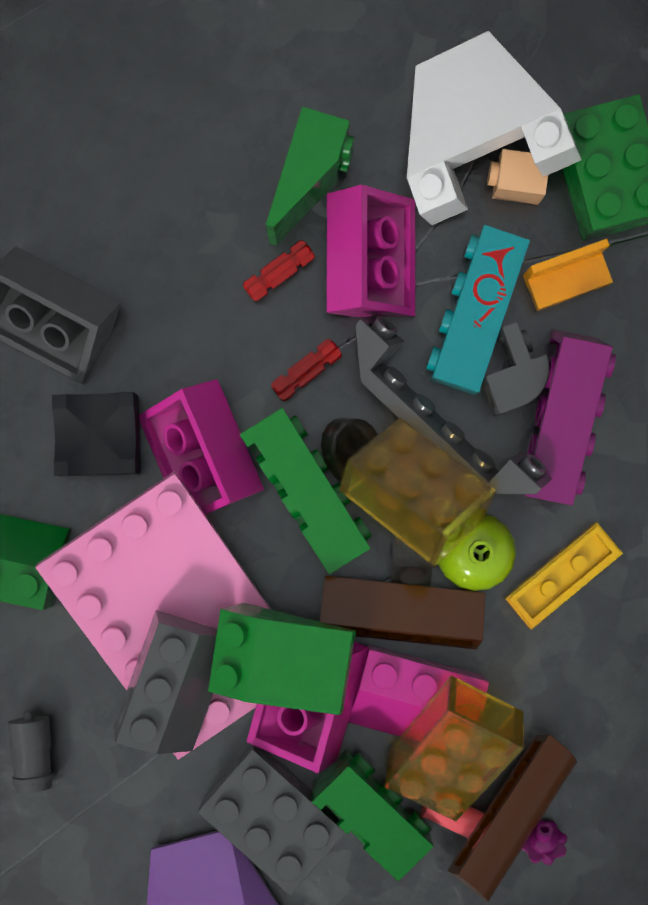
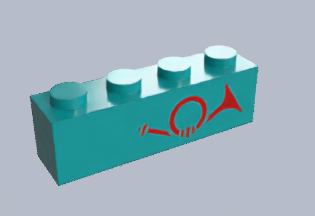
M487 225L483 226L478 236L471 234L464 253V257L470 259L466 273L458 272L451 292L452 295L458 296L453 311L445 310L439 327V332L445 334L441 347L433 346L427 362L426 369L432 371L430 382L472 396L479 393L530 240Z

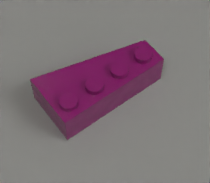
M551 329L549 343L556 344L555 354L550 356L548 360L549 374L544 388H548L546 396L541 395L536 404L534 426L540 427L539 434H531L526 455L530 454L538 458L546 467V473L552 480L537 494L524 495L573 506L575 495H581L584 489L586 473L582 471L585 456L590 457L595 446L596 435L591 431L595 417L600 418L604 410L606 396L601 392L605 377L610 378L613 373L616 355L611 353L613 346L598 338Z

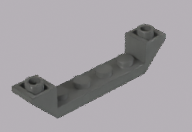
M377 315L362 318L357 322L355 326L361 383L478 494H537L552 480L546 473L547 470L544 464L535 456L526 455L523 451L512 457L498 471L494 467L495 462L486 452L480 449L476 450L464 439V432L456 424L449 421L446 422L435 411L436 407L430 399L414 392L406 384L407 380L400 371L386 365L404 343V340L396 334L397 328L388 319Z

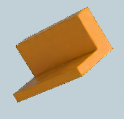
M607 239L529 267L523 274V278L536 312L613 283L602 254L610 246Z

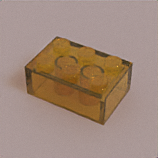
M401 418L348 459L339 489L340 492L434 567L484 520L497 491Z
M451 675L389 750L385 788L457 821L524 749V711Z

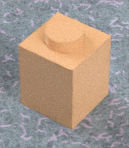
M503 149L497 162L491 161L487 185L493 186L492 199L539 205L546 195L548 175L542 176L534 163L531 153Z

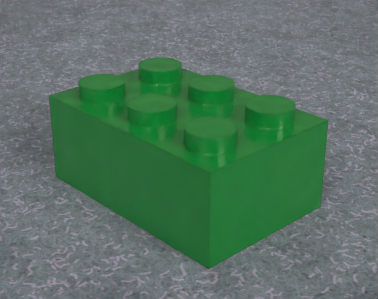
M640 94L564 113L582 159L563 168L582 241L648 225V123Z

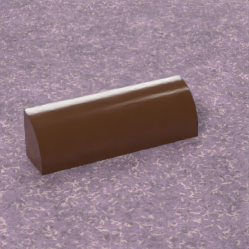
M325 576L320 622L355 630V637L477 650L483 641L485 593Z
M550 734L535 735L448 868L447 872L484 901L489 902L577 764L575 757L565 746Z

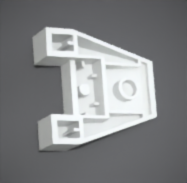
M489 31L415 67L407 180L419 214L431 225L468 210L454 168L521 138H526L534 163L543 177L582 160L561 108Z

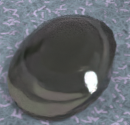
M345 417L334 419L327 424L322 433L321 449L324 462L333 476L340 483L353 490L361 491L376 485L383 473L384 450L373 426L362 419Z

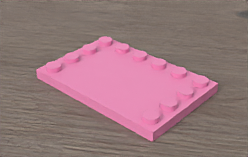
M175 471L38 562L35 567L126 690L128 689L156 610L218 629L220 609L247 603L271 609ZM213 693L194 749L256 708V703L243 702ZM191 751L173 754L179 760Z

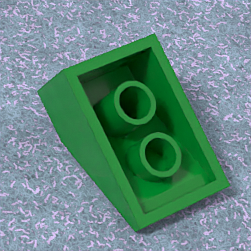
M306 107L301 108L266 222L270 244L278 245L337 183L340 171L348 172L354 152L352 148L355 140L354 136L349 135V120Z
M247 603L220 609L208 692L248 703L340 715L343 713L356 631Z

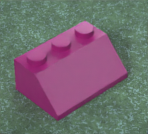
M358 185L327 193V313L351 317H369L373 315L382 317L415 316L414 199L366 185Z
M218 379L183 388L139 414L140 424L163 478L175 471L205 515L264 490L247 447L239 435L241 432Z
M354 642L342 714L336 715L256 704L246 742L316 773H320L337 762L369 647Z
M367 644L369 650L348 723L463 754L479 723L489 681L478 673Z

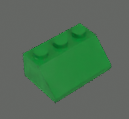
M0 514V602L38 610H45L54 606L56 595L35 567L38 562L68 543L71 528Z

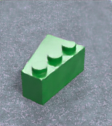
M346 748L339 755L337 762L327 767L313 781L312 803L320 810L327 806L339 818L338 827L346 834L351 831L364 845L363 849L399 881L434 847L429 834L432 828L417 811L410 814L400 804L404 799L389 782L382 785L372 775L376 771L375 768L360 752L354 756Z

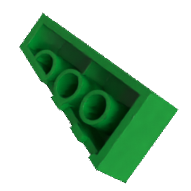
M283 408L239 434L246 446L250 447L260 468L271 484L277 489L282 502L292 517L296 519L300 530L329 575L371 549L366 540L372 537L371 533L360 516L353 520L345 508L346 505L351 503L339 483L331 486L325 477L324 472L329 467L317 449L312 452L308 450L302 440L308 434L296 415L288 418Z

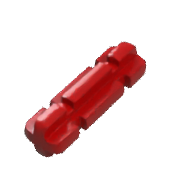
M299 240L289 248L290 253L286 254L283 252L260 269L259 272L261 274L258 277L254 274L244 281L243 287L251 299L259 301L268 294V288L275 289L298 272L296 267L299 265L304 267L310 263L315 256L309 245L305 241Z
M326 339L318 345L316 353L311 351L287 370L289 374L286 377L281 375L272 382L271 387L282 401H287L295 395L297 387L302 389L326 370L324 366L327 363L332 365L341 358L342 353L331 339Z

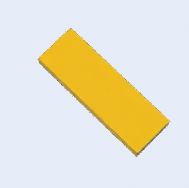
M594 522L508 593L504 599L526 626L532 630L623 553L598 522Z

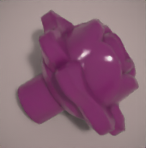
M540 820L522 850L527 853L532 863L541 861L549 866L553 864L556 858L566 855L567 849L564 845L567 843V835L558 830L554 821L543 822V820Z

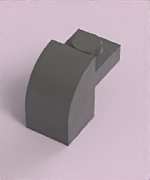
M518 322L502 327L498 334V339L509 368L485 376L482 382L494 417L517 409L534 400L541 393L548 379L549 362L547 354L531 359L529 355L530 352H533L531 339L525 329L520 330Z

